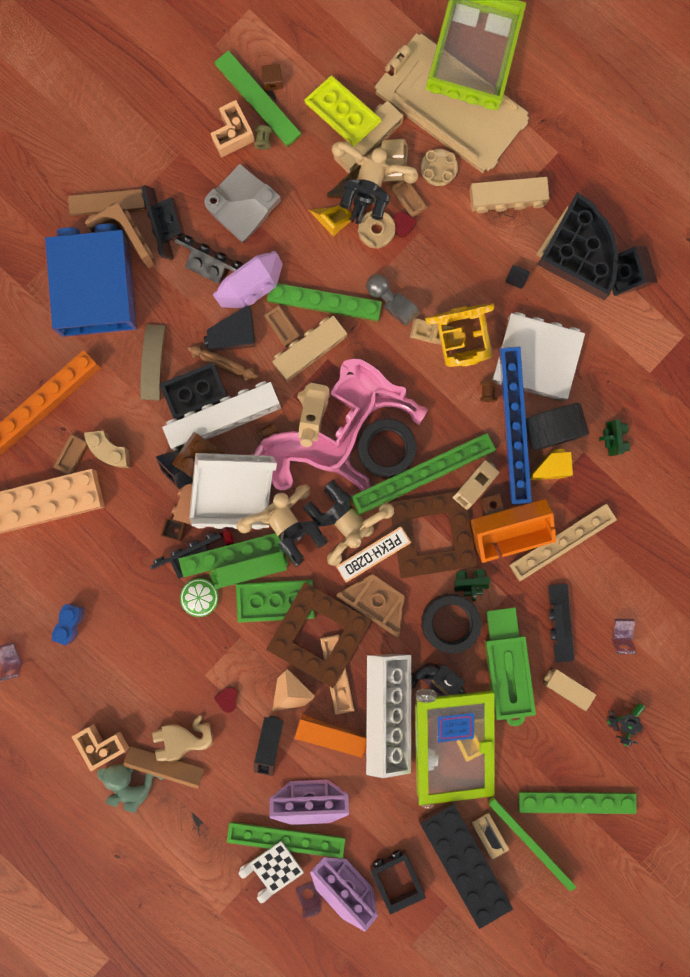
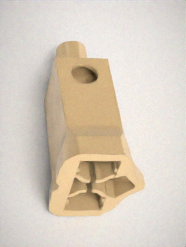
M310 383L303 391L298 393L297 397L303 406L298 438H301L300 443L305 447H310L313 441H318L322 418L328 407L330 390L326 385Z

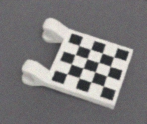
M282 841L251 862L240 867L239 871L241 878H245L254 870L267 887L258 893L257 899L260 903H264L274 893L304 873Z

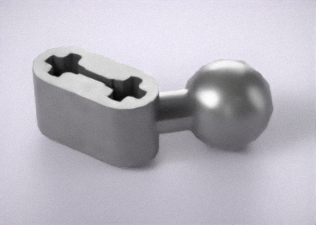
M379 273L371 275L366 282L368 293L373 297H381L386 302L384 308L396 320L407 326L420 314L419 309L410 300L398 292L394 295L389 290L390 283L386 276Z

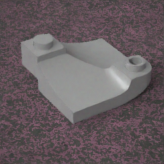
M239 164L217 188H213L208 193L204 203L210 214L244 244L266 221L270 212L281 202V197L270 186L260 181ZM212 199L217 200L215 204L210 203Z

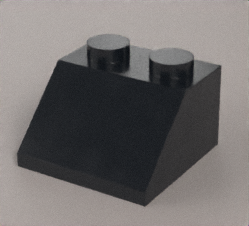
M634 246L618 254L617 275L612 288L614 296L636 291L658 282L647 246Z

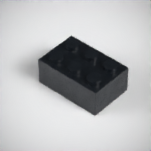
M213 362L159 384L173 419H177V421L183 419L186 413L202 411L203 406L213 404L214 406L219 404L222 398L228 396Z

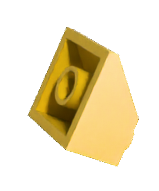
M565 449L551 451L530 473V480L561 479L573 476L571 452H565Z

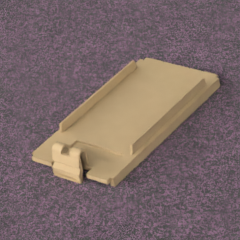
M416 33L408 45H403L386 65V72H389L394 67V75L390 76L388 73L383 75L375 86L376 95L385 102L388 100L400 113L481 173H484L485 170L488 172L490 169L493 170L502 153L519 131L523 130L528 124V112L505 95H503L502 102L497 111L425 90L437 45L423 34L418 35ZM443 50L436 78L494 95L495 87Z

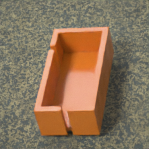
M546 499L471 520L476 550L482 563L499 558L493 543L497 544L502 557L556 542L553 512Z

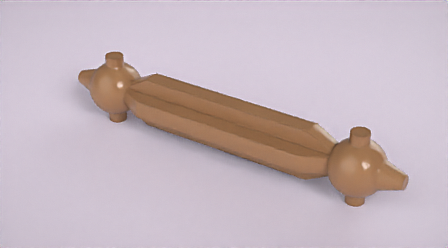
M201 345L188 347L193 358L201 357L206 362H213L220 368L237 375H243L246 381L258 378L252 367L245 369L241 364L208 350H202Z

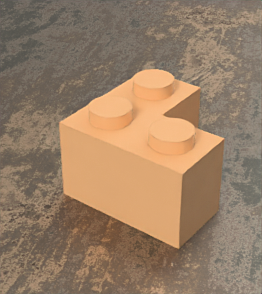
M236 100L219 108L226 126L210 134L222 158L255 141L253 132Z
M94 724L72 736L90 771L129 749L120 731L103 741Z

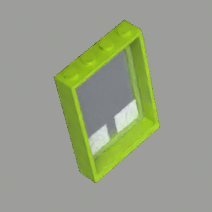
M449 0L425 90L434 94L448 96L451 99L466 101L472 105L483 106L489 110L498 111L503 99L526 3L519 0Z

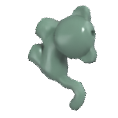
M116 764L97 771V776L103 781L105 788L114 792L113 795L107 797L105 803L117 807L122 802L124 803L123 809L135 813L139 805L148 797L154 775L146 773L144 785L130 787L132 768L125 767L123 764Z

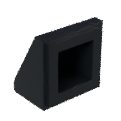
M512 265L505 282L522 289L530 272Z

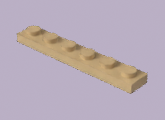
M604 504L558 533L555 543L533 549L511 563L509 567L520 582L617 519L608 505Z

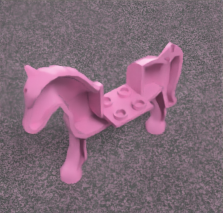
M361 359L346 360L341 365L340 379L330 394L353 410H350L345 418L347 422L345 427L341 426L335 435L337 442L319 432L318 441H313L310 447H305L301 445V438H298L299 432L297 431L274 433L270 437L264 438L254 454L250 455L274 457L277 465L276 470H273L271 483L278 490H286L292 486L293 479L289 469L290 461L306 462L328 472L337 473L351 481L362 492L372 487L370 477L352 467L350 454L357 434L366 418L379 408L393 407L409 413L413 422L420 425L428 409L418 405L413 399L405 398V387L393 385L379 370Z

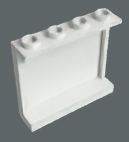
M511 313L508 317L509 321L501 348L521 347L524 391L565 402L568 400L585 333L580 332V329L574 327L564 328L562 324L551 322V324L545 323L541 318H527L523 313ZM498 358L491 381H496L497 384L501 385L500 359Z
M195 453L189 515L191 525L196 528L215 527L223 529L225 527H233L237 529L239 519L247 518L266 509L269 506L273 470H276L277 465L274 457ZM258 521L252 523V528H269V524Z

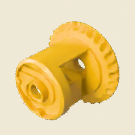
M494 303L453 308L448 312L425 318L427 324L437 323L446 366H470L490 359L493 356L485 313L494 310ZM479 317L481 330L473 331L474 337L483 336L485 347L450 355L449 350L465 347L467 340L464 326L445 330L444 325L461 319Z

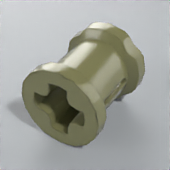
M265 125L255 127V148L260 150L271 148L269 143L271 127Z

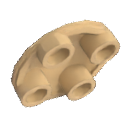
M444 149L429 150L421 162V174L424 180L434 186H444L450 183L458 171L455 155Z

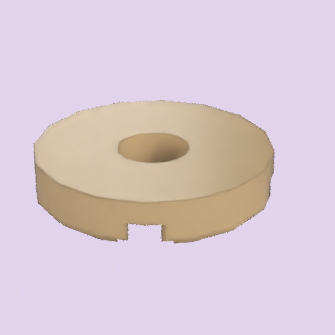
M372 211L367 212L362 217V222L358 226V234L361 241L370 248L379 249L386 247L395 236L394 220L388 213L384 212L383 220L378 221L371 218ZM374 225H379L382 231L375 234L371 228Z

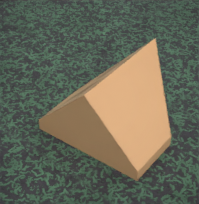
M287 669L277 678L272 711L305 706L315 696Z

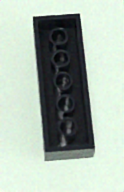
M453 801L447 802L419 818L423 831L479 929L513 910L509 899Z

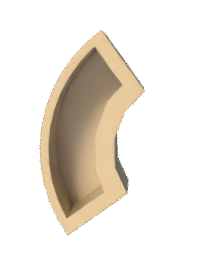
M102 430L84 433L89 449L98 459L118 468H131L129 449L115 446L107 432Z

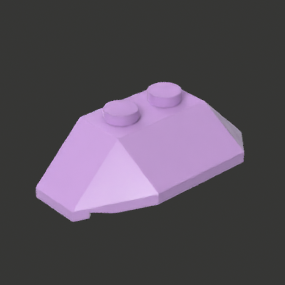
M276 251L255 256L227 276L213 294L219 305L225 308H244L254 304L258 299L277 287L283 263Z
M330 780L289 781L275 795L273 794L270 797V818L291 825L331 823L349 815L348 794Z
M323 857L310 872L317 892L343 920L364 932L367 931L378 917L372 886L347 859Z

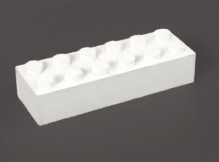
M264 381L255 385L256 388L250 391L249 389L241 390L238 392V396L222 398L220 403L214 406L213 404L205 405L202 407V411L186 413L184 418L178 421L177 419L167 421L166 426L162 428L170 448L174 451L181 450L193 432L207 440L282 409L271 382L267 383Z
M367 655L366 775L387 778L410 774L411 655Z

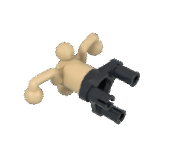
M336 142L332 146L334 156L342 157L347 152L354 156L355 162L361 166L357 180H347L344 182V192L339 206L344 209H351L353 202L354 208L350 221L354 223L356 219L355 224H361L365 209L369 205L375 204L371 218L378 221L383 220L386 205L389 204L391 199L381 188L384 175H392L394 172L403 173L405 182L412 184L418 179L416 169L397 164L387 165L385 162L387 153L383 148H376L373 150L372 155L364 157L361 151L345 142Z
M333 479L324 487V492L335 503L330 510L322 513L312 501L308 502L302 509L305 510L313 521H317L320 527L335 525L346 537L327 556L328 564L336 566L342 561L341 553L347 546L350 548L359 547L363 537H369L373 534V524L383 518H391L394 515V508L391 504H382L378 513L363 520L350 505L351 496L347 491L344 492Z
M307 484L299 485L290 498L285 493L276 494L274 503L266 509L247 518H241L237 522V529L241 533H248L252 529V523L258 521L270 524L280 539L278 545L283 554L286 553L294 567L299 566L305 561L303 559L304 556L296 547V543L305 535H310L318 549L329 542L319 529L320 526L317 521L298 522L290 510L299 499L305 500L309 497L310 487Z

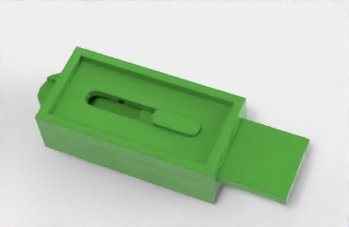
M515 607L486 611L490 639L484 640L490 691L494 692V718L496 720L505 719L511 726H519L524 722L526 716L536 715L526 637L519 635Z

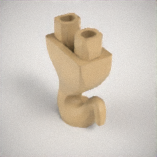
M201 715L193 721V729L196 732L203 733V737L200 739L187 729L174 724L162 726V729L152 732L154 743L164 741L165 745L164 749L155 750L157 761H177L190 750H205L211 747L214 740L210 723L200 724L202 720Z

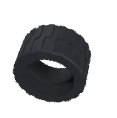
M581 403L565 405L526 418V429L534 451L589 435Z
M384 418L370 423L364 429L359 439L358 455L362 465L368 472L381 478H392L406 471L416 455L417 443L415 442V436L411 432L412 430L405 423L397 419ZM381 431L395 432L404 441V456L399 463L393 466H381L370 456V441L373 436Z
M457 594L437 596L423 610L424 612L421 616L423 634L433 647L444 653L454 654L457 652L461 653L466 649L468 650L476 643L478 636H480L482 627L481 615L477 607L463 596ZM443 606H459L466 612L469 618L467 633L457 641L442 640L434 631V615Z

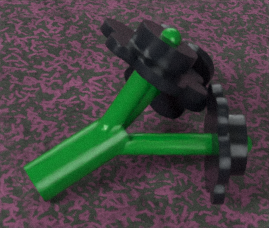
M638 703L631 713L617 718L613 710L608 711L607 723L609 727L613 728L616 732L619 731L618 722L620 721L622 724L621 730L627 733L625 738L616 735L617 738L621 739L620 743L624 744V746H632V743L639 744L636 741L630 740V735H635L636 732H640L643 729L640 723L641 720L638 717L645 709V706L641 703Z

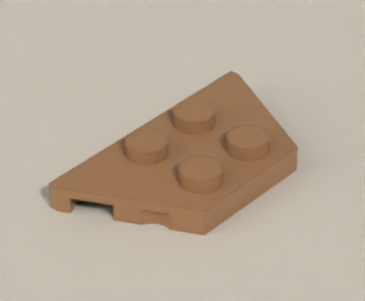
M371 574L336 595L397 638L399 637L404 595L384 581Z

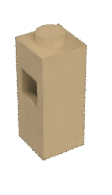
M484 460L452 498L468 510L500 472L496 470L494 464Z
M555 668L548 670L543 678L545 680L544 685L587 711L596 694Z

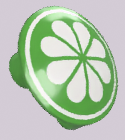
M201 578L193 579L186 583L180 594V602L183 609L195 617H203L213 612L217 607L219 599L218 591L214 589V585L209 580Z

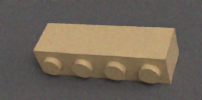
M388 100L384 104H379L374 110V113L381 118L382 122L354 146V148L362 152L364 157L371 155L373 150L382 144V140H386L403 123V115ZM347 152L342 157L334 156V160L347 173L351 174L359 166L355 162V157Z
M547 177L471 183V210L477 211V213H486L488 210L501 212L507 210V208L522 210L529 206L542 208L549 201Z
M334 316L324 318L319 323L320 326L315 330L311 328L304 334L305 337L302 340H295L289 345L290 349L286 352L281 351L274 356L273 365L286 382H289L347 338L346 331Z

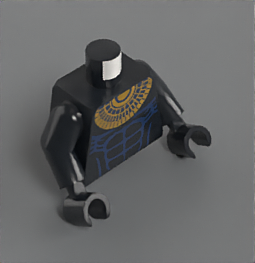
M429 662L417 670L416 674L411 673V682L413 683L411 689L416 688L419 680L422 679L441 696L466 694L463 688L464 680L445 664ZM460 706L446 707L441 714L443 715L447 712L449 715H455L456 709Z

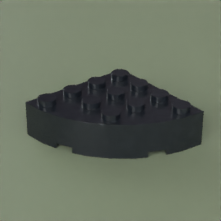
M577 192L537 265L605 300L611 293L617 275L618 250L615 236L608 221L596 209L597 207L589 199Z

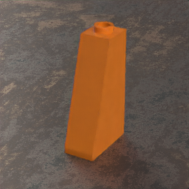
M303 714L294 737L297 740L361 758L363 753H366L367 748L366 735Z

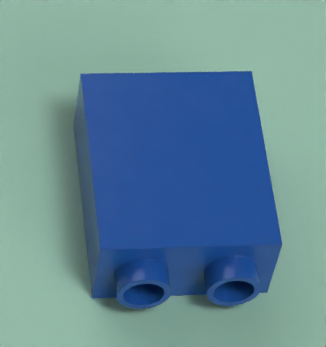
M100 224L95 226V233L80 234L79 229L67 227L58 229L56 231L57 236L45 237L52 329L61 337L137 330L130 241L123 230H118V226L114 224Z

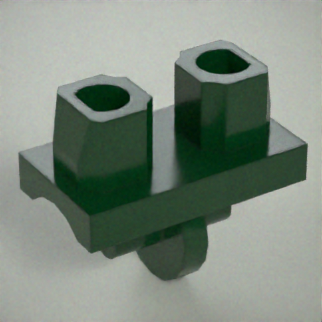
M621 420L605 422L604 436L599 437V441H605V448H608V456L622 455L624 452L630 451L629 441H623L622 434H627L629 431L628 424L622 423Z
M484 569L474 570L475 579H468L467 571H457L454 592L463 591L464 597L471 596V600L476 601V595H483V589H489L490 577H487Z

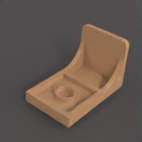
M119 203L106 206L104 211L90 215L88 220L85 221L92 233H95V226L100 224L117 225L119 229L127 233L147 268L149 269L154 266L152 261L155 258L128 211H123Z

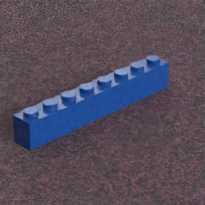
M521 347L499 348L510 502L512 504L532 503Z

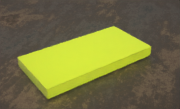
M332 75L304 99L306 105L353 147L382 122L377 114Z

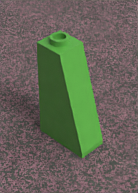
M281 551L209 571L214 589H219L287 570L288 560Z

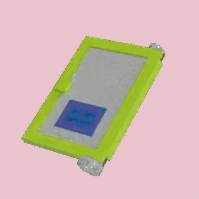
M418 690L416 692L415 728L416 788L419 806L422 805L425 809H431L435 803L494 796V692L484 691L436 697L434 690Z

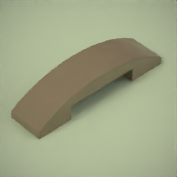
M146 324L141 361V400L160 401L161 387L159 384L162 383L161 367L163 345H165V325Z

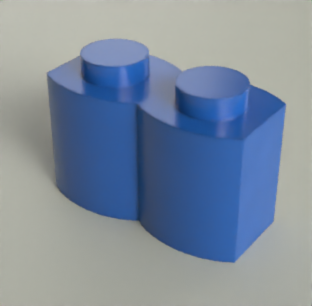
M73 603L65 604L59 613V623L55 626L52 633V641L62 645H69L75 640L78 632L77 625L80 624L84 616V607Z

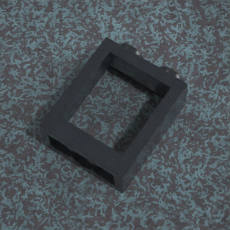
M396 850L390 854V857L384 860L379 858L372 862L373 865L370 866V871L390 915L426 898L406 850ZM404 861L416 888L390 900L378 873Z

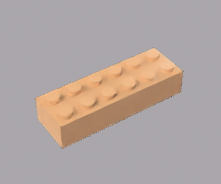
M89 469L1 491L0 534L105 508L97 471Z

